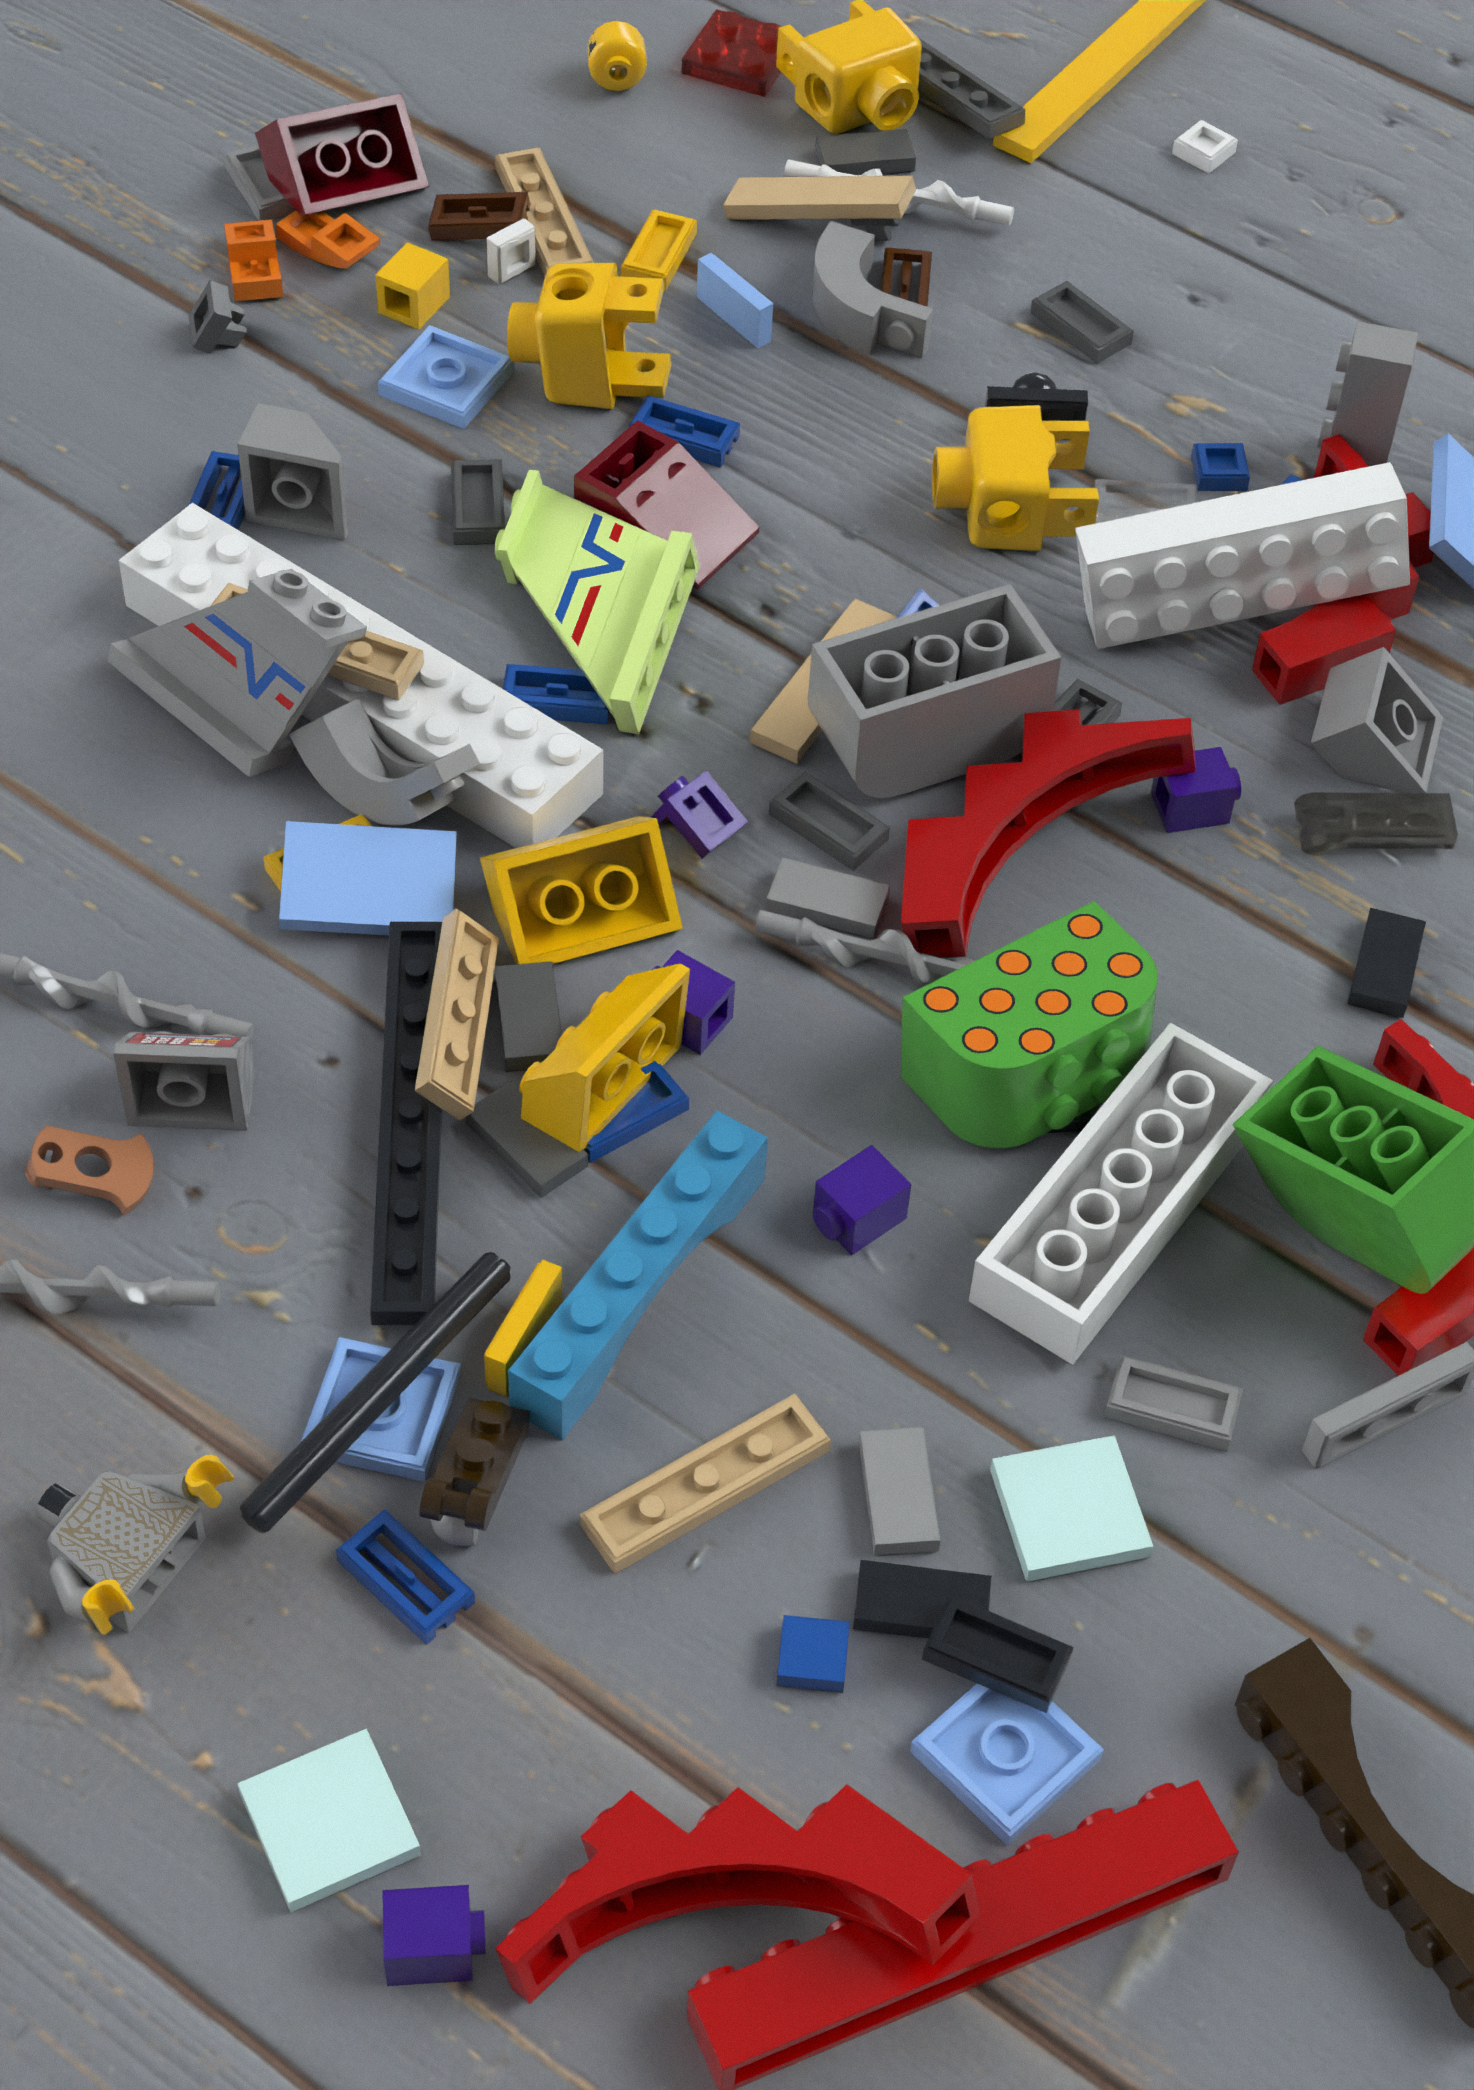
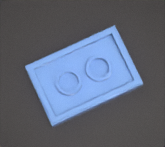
M1448 433L1436 440L1433 446L1429 549L1474 589V457Z
M286 821L279 929L389 936L390 922H442L443 917L452 912L454 907L457 831Z

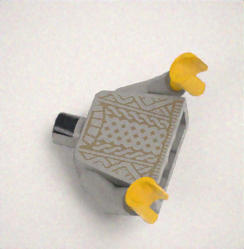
M212 1454L205 1455L192 1463L187 1471L174 1474H130L126 1477L112 1471L101 1473L82 1496L60 1483L51 1485L45 1491L37 1505L36 1516L54 1527L47 1540L53 1561L50 1569V1578L64 1612L68 1616L94 1623L102 1635H106L113 1629L108 1620L109 1618L127 1633L132 1631L206 1539L200 1506L196 1503L203 1501L209 1508L218 1507L222 1501V1496L215 1488L223 1482H232L235 1478L217 1456Z

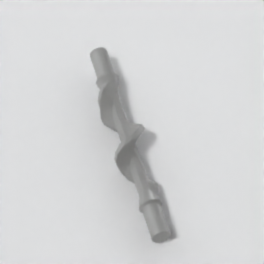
M763 910L759 911L755 925V932L796 941L798 947L819 945L830 958L844 967L850 968L871 958L907 965L910 968L913 979L917 983L930 984L975 961L963 957L956 961H950L918 953L908 936L897 929H885L876 939L868 941L829 930L806 917L800 920Z
M0 952V976L15 980L17 986L36 985L42 994L60 1007L71 1009L96 1000L120 1007L123 1017L132 1026L150 1028L174 1023L187 1026L198 1035L229 1034L234 1037H250L252 1041L254 1024L216 1014L212 1009H196L193 1005L184 1003L171 1006L133 995L126 986L123 976L117 971L108 970L98 980L88 982L45 968L27 956L19 958Z
M9 1259L0 1265V1293L29 1294L39 1309L51 1314H64L73 1311L82 1305L88 1297L121 1298L126 1305L133 1306L154 1303L171 1307L172 1305L218 1306L221 1296L219 1282L174 1280L171 1276L150 1282L124 1280L118 1278L106 1266L96 1264L90 1274L84 1279L37 1277L28 1272L18 1259Z

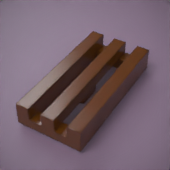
M528 192L436 195L428 225L431 240L487 239V237L523 218L528 220L526 211H530L531 207Z
M885 248L881 291L890 294L893 260L903 261L899 298L909 301L912 262H919L922 264L918 304L928 306L932 252Z

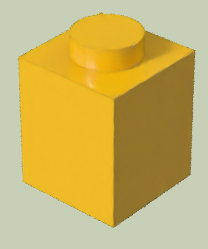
M408 242L375 275L378 313L418 330L450 298L449 259Z

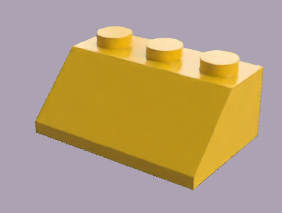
M637 816L480 857L492 910L515 965L553 962L555 964L683 929L657 818Z
M680 963L627 975L611 993L608 991L603 992L593 1004L590 1014L577 1027L570 1026L564 1031L557 1042L555 1050L542 1063L539 1061L533 1063L525 1072L519 1086V1091L522 1093L521 1119L578 1152L582 1149L584 1150L590 1139L600 1133L650 1080L651 1072L644 1074L641 1068L654 1061L663 1066L681 1047L690 968Z

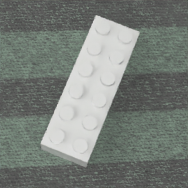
M1391 462L1075 528L1085 611L1097 649L1410 585L1407 497Z
M1170 1022L975 1260L969 1302L1073 1365L1243 1147V1143L1232 1124L1271 1089L1273 1080Z

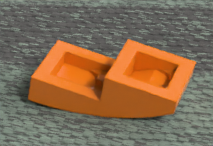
M295 210L276 224V239L301 255L336 268H349L380 245V238L346 213H343L334 220L325 212L301 217Z
M272 219L224 224L235 301L283 297L282 279Z

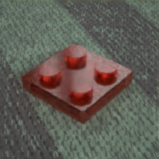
M716 9L683 56L681 74L765 97L781 74V71L776 67L778 28L781 26L775 23H765L743 17L735 12Z

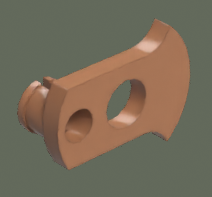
M48 1125L40 1131L35 1139L30 1158L25 1167V1176L34 1187L39 1188V1185L45 1186V1189L56 1188L104 1198L113 1202L120 1209L122 1215L129 1213L143 1201L154 1174L153 1154L149 1144L140 1132L128 1140H114ZM47 1150L53 1151L50 1163L44 1161ZM84 1154H95L106 1161L109 1171L99 1177H90L78 1170L75 1160Z

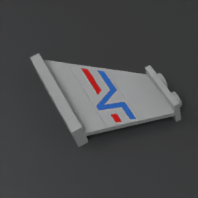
M292 568L249 580L248 592L133 637L110 644L107 662L248 777L290 763L294 745L286 737L349 641L365 637L367 626L347 612L343 605L330 599L308 582L304 575L294 571Z

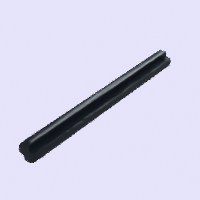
M494 1252L483 1254L241 1503L240 1510L243 1520L259 1533L270 1531L510 1281L509 1264L504 1259H500Z

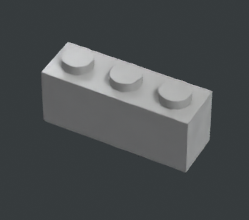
M1357 321L1352 342L1342 340L1335 371L1344 372L1343 381L1334 379L1332 381L1326 410L1335 411L1334 419L1323 418L1317 448H1321L1323 439L1340 434L1363 457L1364 462L1368 466L1387 463L1413 365L1418 332Z

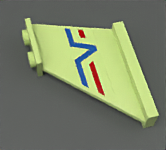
M529 470L521 490H516L513 495L511 516L505 530L501 529L497 534L495 557L498 561H501L507 583L517 584L520 581L615 718L618 731L639 734L700 568L692 533L671 531L668 541L543 485L539 471Z

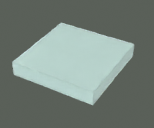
M1115 1435L992 1459L990 1471L1026 1582L1151 1557L1153 1543Z
M367 1729L238 1783L239 1793L290 1913L421 1856L419 1842Z

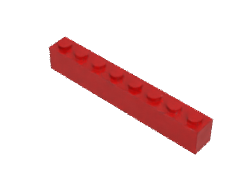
M1199 1780L1176 1788L1174 1783L1162 1784L1148 1791L1139 1799L1137 1805L1118 1813H1115L1112 1808L1099 1810L1083 1819L1078 1824L1077 1830L1055 1839L1052 1834H1042L1022 1844L1012 1857L995 1864H991L990 1860L984 1859L965 1866L964 1869L973 1876L981 1917L934 1965L887 1935L863 1924L839 1918L826 1928V1934L801 1944L798 1939H788L777 1943L767 1949L761 1955L760 1961L736 1971L733 1966H723L706 1973L697 1980L695 1988L688 1990L686 2017L718 2090H735L1227 1881L1239 1851Z

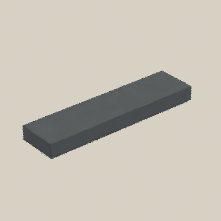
M919 38L922 45L918 82L919 92L988 139L1025 124V109Z

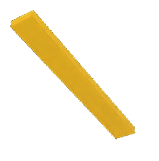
M1139 0L1023 106L1025 109V124L995 136L993 146L1028 163L1035 161L1206 0Z

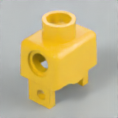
M855 0L850 2L849 21L806 37L800 35L790 24L778 28L776 67L796 86L795 103L828 132L841 134L870 122L882 131L895 130L904 125L917 108L922 45L919 38L891 8L887 7L875 11L864 0Z
M616 263L553 264L546 272L538 302L515 301L510 307L507 325V345L510 360L516 363L541 364L545 396L550 402L555 404L614 409L617 396L647 397L649 395L656 398H664L672 366L671 354L626 352L625 329L630 322L656 323L664 292L663 278L619 277Z
M1040 405L980 407L974 409L968 417L965 446H935L932 463L933 507L935 509H966L969 540L972 545L982 549L1041 551L1043 537H1076L1075 528L1095 524L1099 504L1098 488H1050L1048 469H1084L1090 434L1089 421H1042ZM1062 439L1071 440L1070 442L1063 444L1057 443L1059 440ZM1074 506L1080 507L1079 509L1073 511L1066 510L1067 508Z

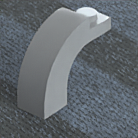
M830 221L816 245L812 289L814 308L823 325L840 341L868 355L872 353L877 344L923 358L930 347L934 309L884 293L873 287L867 279L872 273L875 235Z
M359 698L289 733L309 771L337 802L356 815L362 814L367 820L385 825H405L419 821L455 801L451 792L465 785L460 774L480 764L470 743L428 763H415L400 757L377 734Z

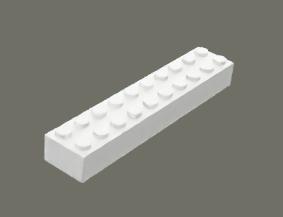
M191 503L119 559L126 606L158 626L210 607L228 582L248 589L249 580L292 568L294 571L304 575L308 582L330 599L343 605L347 612L367 626L366 631L423 650L424 665L399 700L326 675L301 715L310 721H314L359 698L382 741L394 753L415 763L432 762L470 743L480 764L460 774L465 785L451 792L455 801L447 806L514 848L557 838L603 795V749L194 503Z

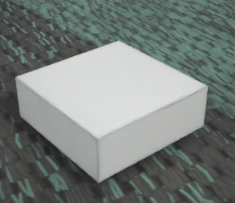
M1200 120L1174 140L1172 154L1209 174L1236 153L1238 139Z
M525 218L487 237L488 277L498 285L535 266V226Z

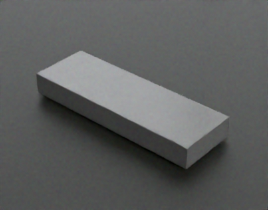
M1465 1342L1313 1418L1302 1448L1303 1454L1314 1468H1320L1466 1394L1474 1377L1473 1348L1468 1342Z

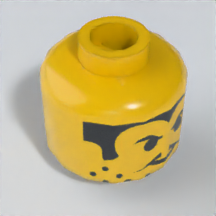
M612 21L596 28L590 36L587 47L588 67L590 75L598 85L607 90L619 92L628 90L640 82L645 75L647 56L644 38L637 28L627 22Z

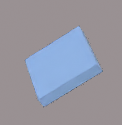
M429 325L378 381V394L381 397L465 429L515 372L514 362L510 360L508 355Z
M341 1337L338 1338L302 1440L391 1348ZM435 1358L344 1452L336 1463L426 1483L461 1377V1364Z
M980 1684L973 1686L912 1741L910 1752L1007 1846L1101 1760L1104 1751L1053 1701L1047 1713Z

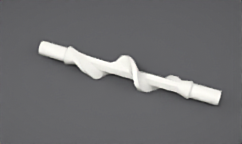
M790 159L787 160L784 177L883 176L881 169H871L862 175H852L837 172L825 164L818 166ZM937 180L928 187L916 189L904 214H909L923 203L954 211L972 221L980 219L1010 226L1013 220L1014 207L980 200L979 196L961 198L945 182Z

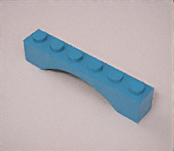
M718 1110L715 1111L508 1370L509 1404L511 1407L529 1410V1422L560 1440L566 1437L597 1397L626 1340L667 1279L706 1237L719 1227L733 1221L763 1183L766 1173L768 1137Z

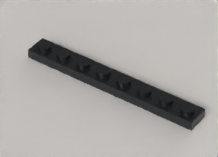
M390 922L370 1305L371 1325H415L435 1305L442 1109L417 1093L415 1085L442 922Z

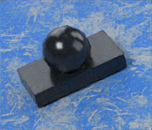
M1033 372L1017 379L1013 387L987 386L985 407L1040 405L1042 421H1085L1088 392L1087 390L1057 389L1055 383L1047 375Z

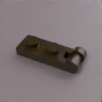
M468 1398L433 1477L428 1478L420 1502V1517L441 1521L443 1515L465 1520V1527L486 1531L528 1433L530 1411L507 1406L499 1401H483Z

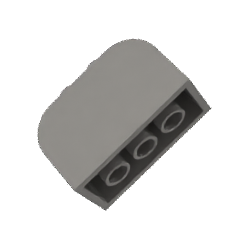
M1011 584L812 644L808 706L860 791L875 798L895 797L964 775L967 772V766L1001 763L1023 751L1024 713L1053 711L1062 657Z

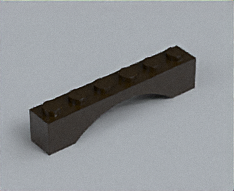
M1308 1638L1245 1675L1235 1702L1239 1721L1252 1739L1264 1743L1278 1762V1770L1286 1786L1295 1795L1304 1796L1319 1816L1320 1827L1327 1841L1337 1851L1346 1852L1361 1872L1362 1882L1369 1897L1378 1907L1384 1910L1388 1909L1405 1931L1407 1945L1414 1957L1424 1967L1433 1968L1450 1991V2000L1458 2016L1464 2023L1474 2028V1894L1455 1885L1420 1858L1389 1822L1371 1793L1357 1757L1351 1725V1690L1312 1639Z

